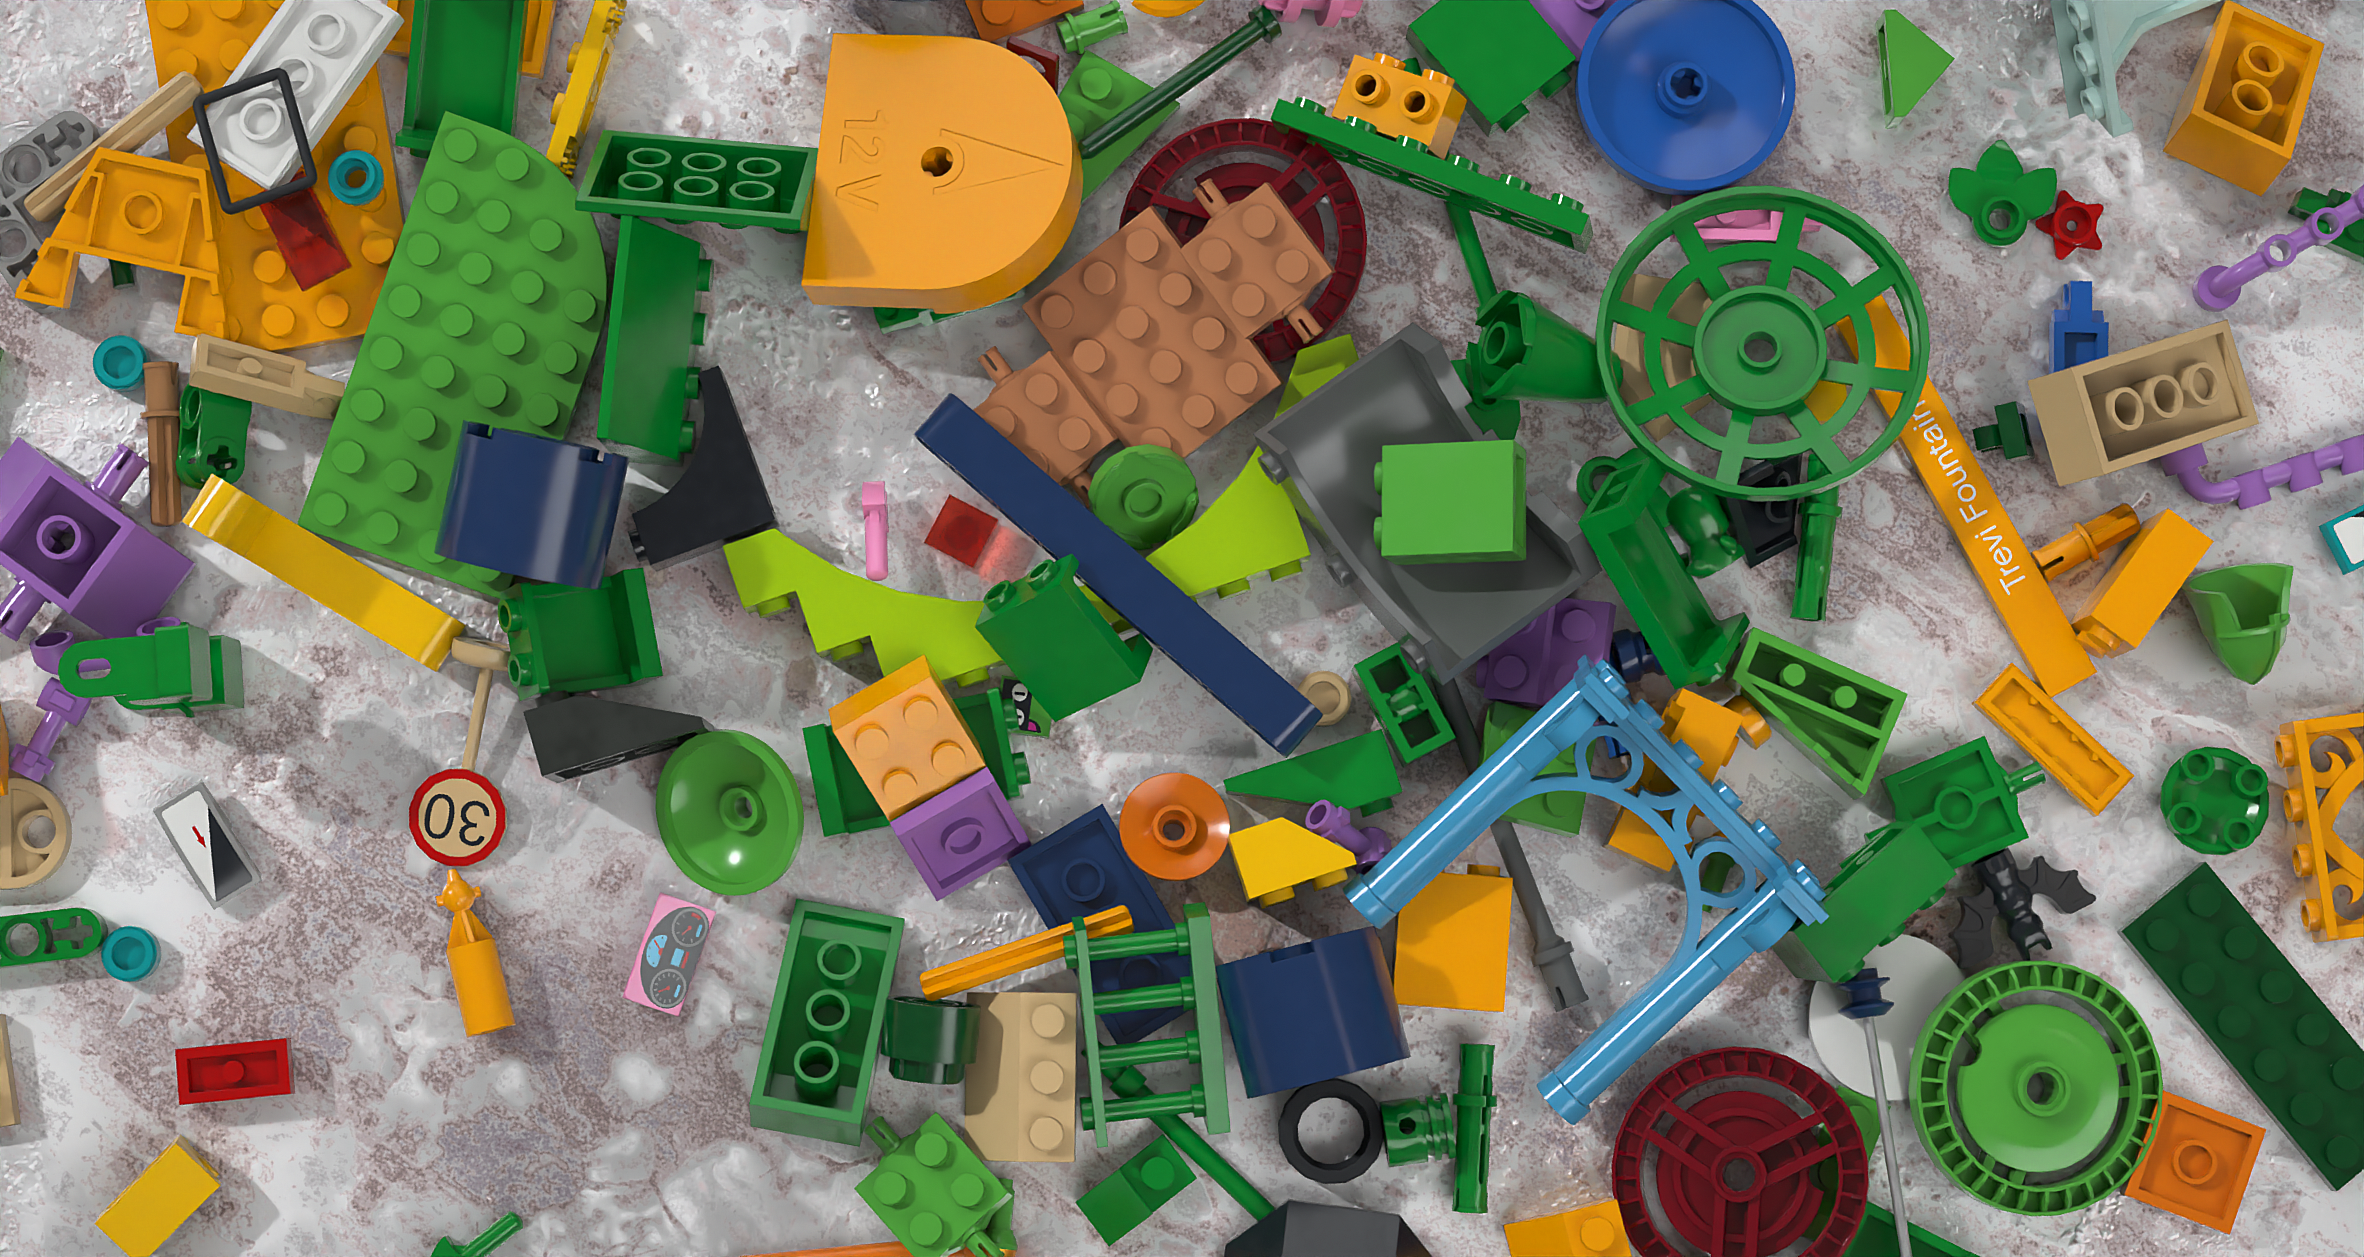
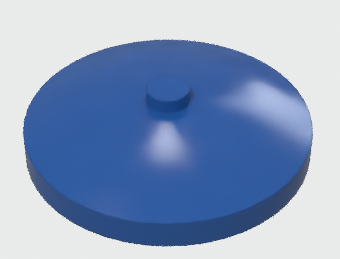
M1617 0L1604 12L1592 28L1579 57L1575 79L1576 104L1583 129L1591 144L1606 163L1628 180L1644 188L1660 193L1681 196L1702 195L1722 190L1742 181L1756 171L1772 154L1788 127L1793 112L1796 90L1795 71L1788 46L1772 19L1752 0Z

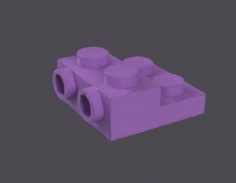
M1562 599L1491 650L1489 656L1484 655L1479 659L1476 681L1479 688H1485L1483 698L1508 705L1542 708L1574 678L1573 674L1579 669L1577 661L1584 654L1595 664L1602 658L1609 663L1617 606L1610 602Z

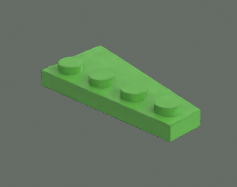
M1086 49L1058 98L1078 143L1082 138L1154 88ZM1173 101L1094 158L1082 159L1083 193L1080 206L1092 194H1095L1109 180V177L1148 141V137L1165 120L1168 121L1180 109L1179 102Z

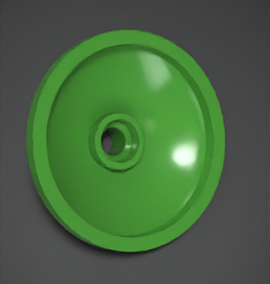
M729 729L713 730L697 735L680 745L670 756L662 770L656 792L658 828L669 855L680 870L692 881L718 894L739 896L762 890L778 881L787 872L797 856L804 830L803 804L797 783L790 769L769 745L741 731ZM747 799H748V800L750 801V803H751L752 813H751V812L748 810V808H747V805H746V800H747Z

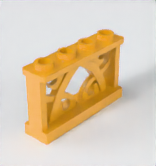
M2364 712L2284 723L2279 726L2280 735H2276L2274 741L2277 763L2280 768H2286L2289 790H2285L2283 793L2284 812L2288 822H2294L2297 844L2292 846V864L2298 878L2303 877L2306 899L2300 903L2301 920L2305 931L2312 933L2314 943L2364 937V914L2355 920L2345 919L2334 910L2332 899L2333 891L2339 885H2344L2350 891V900L2347 905L2359 900L2364 892V859L2352 851L2332 829L2341 807L2351 792L2360 782L2364 788V753L2355 736L2348 730L2364 727ZM2321 736H2330L2339 740L2346 747L2352 762L2346 767L2344 761L2337 754L2323 752L2330 761L2329 768L2326 772H2317L2311 764L2309 750L2316 739ZM2315 788L2327 789L2317 804ZM2326 856L2339 868L2328 872Z

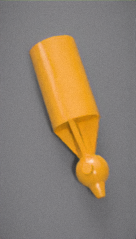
M451 869L447 872V885L444 887L442 895L435 896L437 907L445 906L446 909L454 913L446 955L466 1036L469 1038L515 1026L516 1023L495 939L470 910L475 898L481 897L480 887H472L469 883L463 881L456 869Z

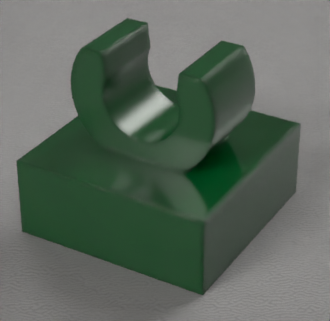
M2017 401L1994 406L1998 424L1972 429L1976 449L1981 451V453L2003 448L2006 460L2012 463L2035 458L2024 405Z

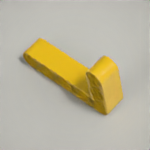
M214 474L210 475L182 520L183 523L246 558L435 672H438L451 651L453 638L460 636L466 626Z

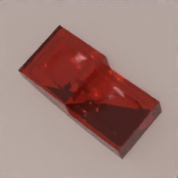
M300 171L296 173L290 182L306 177L305 172ZM313 186L259 205L278 241L276 244L302 292H306L353 267Z

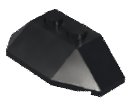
M1293 1199L1286 1200L1241 1234L1229 1240L1225 1244L1224 1257H1432L1400 1214Z

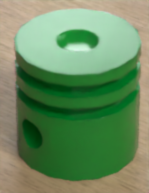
M1446 1092L1438 1093V1099L1435 1100L1431 1094L1425 1095V1101L1421 1102L1419 1096L1379 1102L1384 1125L1385 1153L1389 1168L1428 1162V1156H1433L1434 1161L1442 1160V1154H1447L1448 1159L1456 1158L1453 1124ZM1409 1129L1412 1133L1404 1134L1400 1130Z

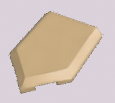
M1633 274L1623 290L1620 301L1651 312L1655 300L1671 279ZM1693 282L1678 297L1667 318L1695 327L1698 326L1701 317L1712 304L1701 283ZM1617 324L1613 351L1618 354L1624 373L1619 392L1630 406L1654 395L1644 364L1643 344L1645 334ZM1661 340V365L1669 388L1695 376L1692 349ZM1708 394L1682 408L1687 414L1692 416L1714 399ZM1668 415L1643 425L1656 443L1678 427Z

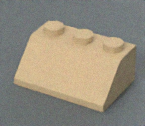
M967 992V1002L980 1005L981 1015L976 1063L966 1064L964 1142L982 1161L1075 1162L1078 994Z

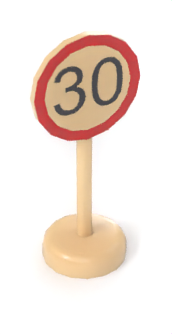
M457 636L453 638L451 653L453 658L461 663L480 668L461 768H449L429 776L416 790L409 806V828L417 846L430 859L447 866H469L486 859L500 845L507 828V807L500 790L486 776L475 772L493 671L508 672V659L511 651L507 643Z

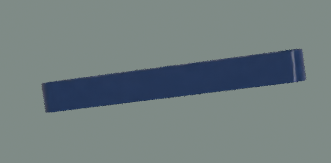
M949 393L914 432L913 435L922 445L1057 561L1069 554H1073L1080 562L1074 577L1282 756L1287 758L1323 717V714L1306 697L954 394Z

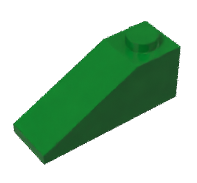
M1382 729L1223 780V787L1228 795L1312 807L1320 800H1327L1333 803L1335 807L1342 806L1349 812L1360 808L1363 818L1394 808L1391 798L1399 796L1403 792Z

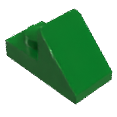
M1162 1134L1075 1203L1107 1245L1111 1246L1149 1218L1153 1212L1196 1180L1197 1177L1165 1135Z

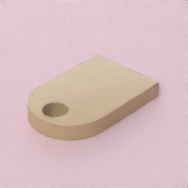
M8 778V795L0 797V890L25 889L46 881L62 866L71 846L72 824L64 803L52 790L31 780ZM39 817L49 818L55 826V837L44 848L33 846L28 837L31 823Z

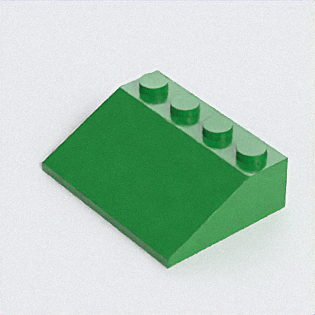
M603 130L576 197L575 210L606 213L620 220L621 215H628L636 218L640 216L664 218L665 221L676 225H685L699 221L718 223L727 229H743L748 226L773 228L775 231L783 234H796L808 231L818 148Z
M621 215L596 438L611 454L616 453L630 457L629 462L683 467L685 453L693 454L696 442V421H688L690 400H699L702 385L698 373L702 372V367H694L696 345L705 346L707 340L708 313H700L702 291L711 292L714 260L706 259L707 253L700 242L634 216Z

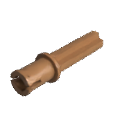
M169 361L147 362L142 364L145 384V412L140 413V419L147 420L151 523L158 527L177 526L182 520L181 484L176 472L179 444L178 419H180L179 363Z

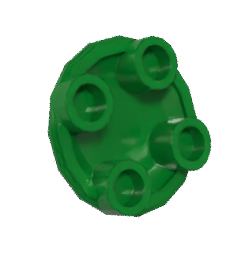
M2203 747L2187 752L2169 768L2161 785L2160 808L2167 828L2183 845L2201 854L2224 856L2247 848L2260 835L2269 816L2268 777L2260 766L2252 764L2248 758L2228 748Z

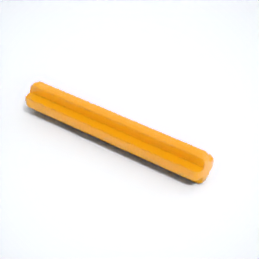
M1124 905L1083 918L1087 939L1131 934L1134 931V924L1129 909ZM1072 922L923 972L919 976L925 998L928 1001H935L1065 957L1063 936L1073 935Z

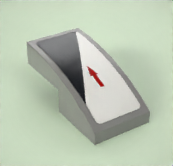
M202 779L153 809L171 844L214 910L262 881V874L233 833L231 822Z

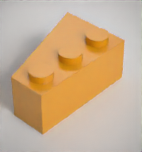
M1682 688L1669 698L1661 715L1665 724L1659 730L1673 744L1683 739L1704 761V764L1698 770L1712 783L1720 766L1726 767L1736 749L1739 737L1735 735L1744 716ZM1644 753L1642 775L1635 785L1629 787V790L1637 793L1640 785H1642L1649 791L1661 793L1671 791L1677 785ZM1695 804L1688 812L1686 820L1688 832L1696 815L1705 816ZM1621 805L1602 847L1661 874L1668 873L1672 865L1678 866L1672 852L1656 831L1641 817ZM1672 809L1657 810L1672 826L1670 819ZM1693 841L1685 845L1688 853L1692 847Z

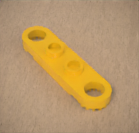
M595 0L582 43L575 41L568 56L566 70L567 73L572 75L566 94L559 92L553 103L550 123L555 125L546 158L553 162L570 181L575 175L570 169H576L577 167L576 161L579 158V149H583L615 48L612 41L620 31L619 25L621 26L623 21L618 17L619 15H625L626 0Z

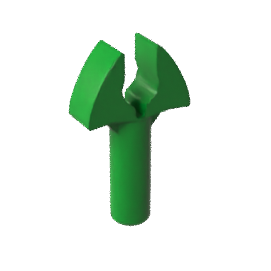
M508 1211L466 1245H454L449 1236H444L436 1245L431 1257H487L523 1229L522 1219L517 1213Z

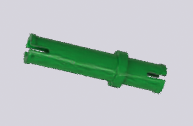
M1815 454L1808 455L1807 482L1830 474ZM1840 485L1819 494L1804 497V503H1799L1798 515L1802 516L1801 537L1798 548L1794 598L1790 613L1791 619L1826 622L1836 520L1842 519L1843 510L1842 507L1838 506Z
M1459 1043L1460 1071L1458 1093H1453L1452 1103L1457 1105L1455 1180L1452 1211L1483 1214L1488 1213L1487 1186L1489 1177L1492 1107H1497V1095H1492L1495 1045Z

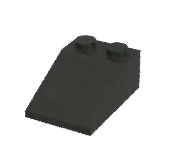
M567 690L540 696L535 699L537 708L523 712L541 775L556 783L677 748L697 735L714 730V726L700 716L569 695Z

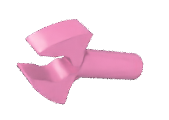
M885 481L863 482L862 508L865 520L866 576L872 581H882L888 576L887 533H889L887 491H885Z

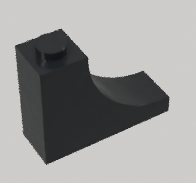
M719 365L698 373L704 397V423L698 448L688 469L665 495L646 508L632 514L636 529L628 531V535L635 555L639 562L648 559L650 566L656 572L720 549L723 545L780 526L727 380Z

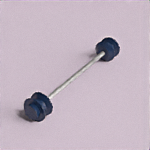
M1877 968L1861 969L1859 973L1845 983L1834 985L1835 989L1847 992L1848 1004L1839 1009L1838 1012L1851 1020L1863 1019L1901 1257H1912L1874 1017L1885 1015L1894 1006V1002L1882 998L1880 989L1881 986L1890 981V977L1879 978Z

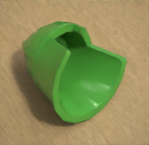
M2250 563L2215 568L2187 578L2181 586L2192 606L2200 626V631L2206 637L2211 651L2235 678L2249 685L2258 684L2271 672L2274 662L2286 641L2287 625L2291 621L2288 611L2294 570L2292 565L2282 563Z

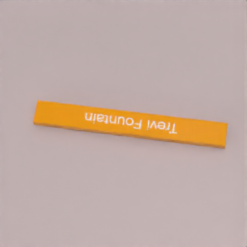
M1881 294L1864 305L1875 334V367L1908 371L1910 363L1909 341ZM1849 316L1832 326L1853 363L1858 364L1857 338ZM1927 375L1914 414L1897 440L2036 684L2044 693L2052 698L2097 673V670L2083 646L2075 641L2077 635ZM1869 389L1889 423L1898 409L1903 393Z

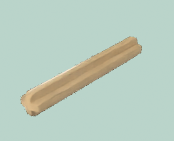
M183 71L177 74L26 196L24 206L30 215L38 222H48L64 209L66 202L98 147L133 154L190 108L196 97L204 94L202 85L191 73Z

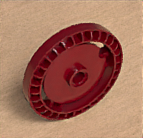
M1255 118L1224 119L1203 124L1177 136L1156 152L1139 172L1127 194L1120 217L1119 230L1149 206H1154L1155 209L1159 207L1168 210L1164 221L1184 246L1203 231L1211 216L1196 197L1193 201L1187 202L1164 195L1179 176L1202 161L1231 152L1266 154L1290 163L1291 165L1283 173L1277 169L1257 163H1230L1212 168L1194 178L1197 186L1202 188L1201 183L1211 178L1228 204L1244 200L1265 182L1270 183L1323 255L1325 249L1324 231L1315 205L1325 197L1332 209L1339 238L1337 261L1334 267L1336 272L1332 274L1321 297L1308 310L1319 326L1323 328V331L1318 335H1314L1313 339L1304 344L1291 324L1284 326L1283 319H1279L1273 322L1274 332L1257 335L1252 338L1271 365L1279 364L1296 357L1298 350L1316 345L1327 337L1349 310L1358 293L1365 271L1367 232L1364 211L1357 191L1343 167L1323 146L1318 143L1315 145L1308 143V136L1304 133L1290 128L1288 133L1284 135L1277 132L1271 121ZM1302 173H1305L1317 185L1308 194L1295 181Z
M1733 1046L1706 1050L1684 1058L1658 1074L1639 1093L1627 1111L1615 1141L1611 1164L1612 1192L1614 1199H1617L1625 1232L1632 1245L1642 1257H1685L1670 1244L1660 1231L1648 1207L1644 1191L1643 1167L1649 1141L1660 1148L1656 1166V1183L1664 1212L1675 1229L1687 1241L1702 1251L1711 1254V1257H1767L1780 1252L1794 1243L1813 1222L1824 1195V1191L1818 1190L1811 1183L1810 1169L1813 1165L1834 1155H1837L1839 1185L1835 1206L1827 1225L1816 1241L1798 1257H1843L1855 1239L1866 1211L1870 1187L1869 1159L1862 1132L1850 1108L1835 1089L1811 1068L1786 1055L1761 1048ZM1741 1077L1761 1079L1778 1084L1797 1094L1813 1108L1815 1113L1802 1119L1784 1103L1767 1095L1748 1091H1731L1715 1094L1695 1103L1686 1111L1675 1103L1699 1086L1716 1080ZM1668 1112L1676 1118V1121L1670 1127L1666 1136L1663 1137L1654 1129L1664 1114ZM1824 1123L1833 1142L1820 1148L1811 1128ZM1743 1159L1748 1160L1753 1165L1756 1175L1752 1186L1747 1190L1739 1192L1732 1190L1728 1186L1725 1172L1733 1161Z

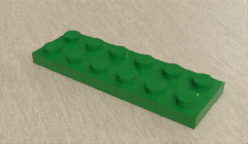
M1296 96L1294 103H1290L1278 98L1270 118L1277 132L1285 135L1290 128L1300 131L1308 136V143L1312 145L1320 144L1336 161L1586 254L1593 236L1590 216L1582 212L1584 205L1581 202L1558 193H1553L1551 200L1530 193L1531 184L1508 174H1501L1499 180L1478 173L1480 165L1461 156L1450 154L1447 161L1427 154L1429 147L1426 144L1407 136L1398 135L1396 142L1376 135L1378 128L1375 125L1357 117L1347 116L1344 123L1324 115L1326 112L1324 106L1309 99Z

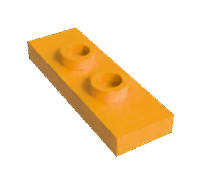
M2013 663L2008 664L1972 703L1981 714L2033 762L2037 761L2042 770L2093 817L2098 816L2134 777L2124 765Z

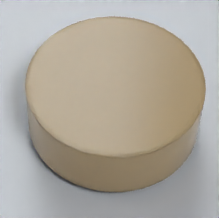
M1317 671L1311 673L1302 680L1297 689L1323 714V717L1315 725L1317 727L1335 725L1345 717L1351 704L1350 689L1345 680L1333 672Z

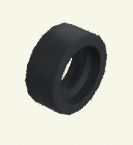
M1331 1078L1298 1088L1284 1104L1278 1122L1279 1144L1288 1163L1305 1178L1322 1184L1346 1183L1363 1175L1377 1160L1384 1141L1383 1118L1375 1100L1359 1085L1340 1078ZM1322 1098H1338L1347 1101L1358 1111L1363 1121L1364 1137L1360 1148L1351 1158L1341 1163L1324 1164L1314 1160L1304 1151L1299 1141L1298 1124L1302 1113L1310 1104Z

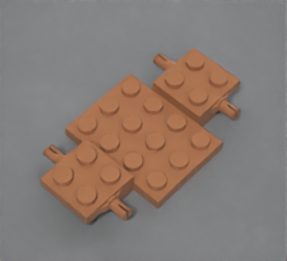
M1211 178L1201 183L1203 188L1197 186L1192 191V194L1196 196L1211 216V219L1207 222L1203 231L1184 246L1155 207L1149 206L1021 306L1053 351H1048L1029 367L1013 372L996 346L987 350L986 354H982L977 361L981 363L996 383V386L992 389L988 398L973 409V411L1060 486L1070 483L1087 506L1086 508L1089 509L1088 491L1093 478L1087 469L1091 467L1093 461L1119 440L1125 448L1144 444L1167 447L1186 459L1285 382L1252 338L1274 321L1285 317L1302 338L1304 344L1313 339L1314 335L1322 332L1323 328L1319 326L1303 303L1307 301L1316 286L1336 271L1270 183L1265 182L1244 200L1228 204L1214 185Z

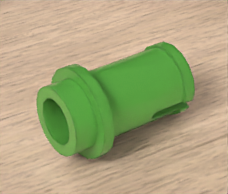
M1113 0L1109 4L1074 17L1071 13L1064 14V20L1056 23L1055 26L1065 53L1069 54L1075 51L1078 55H1082L1085 52V47L1120 34L1128 33V25L1123 10L1118 11L1121 9L1119 2Z

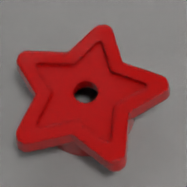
M2061 190L2057 196L2055 211L2037 219L2035 227L2053 238L2055 256L2058 260L2065 259L2077 247L2098 251L2102 248V243L2096 228L2097 221L2104 207L2099 203L2085 204L2075 201L2066 190ZM2069 221L2075 222L2076 229L2074 231L2067 228Z

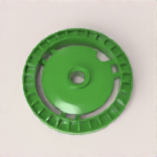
M2042 960L2012 961L1989 967L1965 979L1946 994L1931 1012L1916 1040L1910 1062L1908 1094L1912 1120L1920 1142L1935 1167L1952 1185L1972 1199L1997 1210L2027 1216H2057L2084 1209L2106 1198L2127 1181L2143 1161L2155 1137L2162 1111L2163 1079L2160 1058L2149 1029L2138 1011L2116 988L2097 975L2073 965ZM2028 990L2054 992L2071 999L2089 1011L2103 1026L2113 1042L2116 1052L2110 1051L2103 1037L2091 1024L2069 1010L2046 1004H2024L2004 1010L1998 1001L2009 995ZM1982 1011H1985L1990 1018L1977 1029L1972 1021ZM1961 1036L1970 1044L1976 1056L1969 1065H1957L1955 1100L1960 1119L1967 1133L1981 1149L1978 1159L1967 1150L1956 1132L1950 1115L1947 1097L1948 1070L1953 1051ZM2119 1064L2121 1065L2123 1085H2119L2116 1067ZM2038 1073L2044 1081L2045 1089L2042 1097L2038 1101L2033 1102L2027 1094V1084L2029 1079ZM2119 1098H2122V1106L2117 1124L2108 1142L2093 1160L2079 1171L2061 1180L2039 1185H2022L2027 1171L2051 1172L2060 1170L2079 1162L2089 1155L2109 1131L2117 1111ZM2158 1100V1109L2154 1121L2149 1118L2153 1104ZM2146 1123L2154 1124L2147 1143H2143L2141 1138ZM2138 1147H2143L2144 1149L2140 1157L2136 1161L2135 1155ZM1996 1161L2009 1167L2005 1179L1992 1173Z

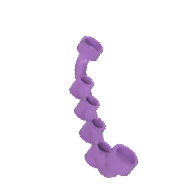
M2364 185L2353 192L2350 200L2336 208L2325 207L2319 209L2305 220L2302 227L2290 234L2271 236L2257 248L2256 253L2228 268L2218 265L2206 269L2196 278L2193 284V297L2196 303L2206 311L2221 312L2238 300L2241 286L2265 272L2275 273L2281 271L2294 261L2297 254L2313 245L2324 246L2333 241L2342 233L2345 227L2359 219H2364ZM2318 219L2327 222L2330 228L2329 234H2324L2318 229ZM2270 246H2276L2282 251V261L2272 258Z
M2364 434L2216 483L2206 481L2199 472L2198 467L2208 464L2202 443L2160 456L2159 458L2165 476L2177 474L2184 490L2197 501L2214 505L2237 500L2239 509L2242 510L2272 500L2269 489L2288 483L2291 493L2323 483L2320 471L2338 465L2342 476L2364 470Z

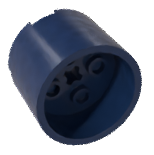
M463 420L434 553L456 561L509 574L575 587L601 589L630 457L616 453H604L603 461L598 460L600 450L594 447L506 428L493 427L491 436H488L490 425Z
M1375 926L1269 951L1215 967L1218 977L1216 979L1247 1099L1324 1081L1411 1057L1380 936H1377Z

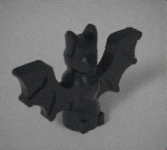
M2008 847L1989 854L1971 865L1977 880L1982 885L1981 891L1972 897H1957L1961 907V918L1955 929L1948 933V937L1953 939L1958 949L1959 960L1957 966L1959 969H1967L1992 956L1994 948L1991 939V925L1995 915L2005 920L2008 937L2015 943L2023 961H2030L2028 949L2039 943L2046 950L2053 949L2043 929V922L2040 916L2031 908L2034 894L2048 900L2060 914L2065 915L2073 914L2092 904L2097 898L2082 887L2077 877L2078 871L2075 869L2064 872L2057 871L2045 862L2043 856H2037L2033 858L2028 868L2019 870Z

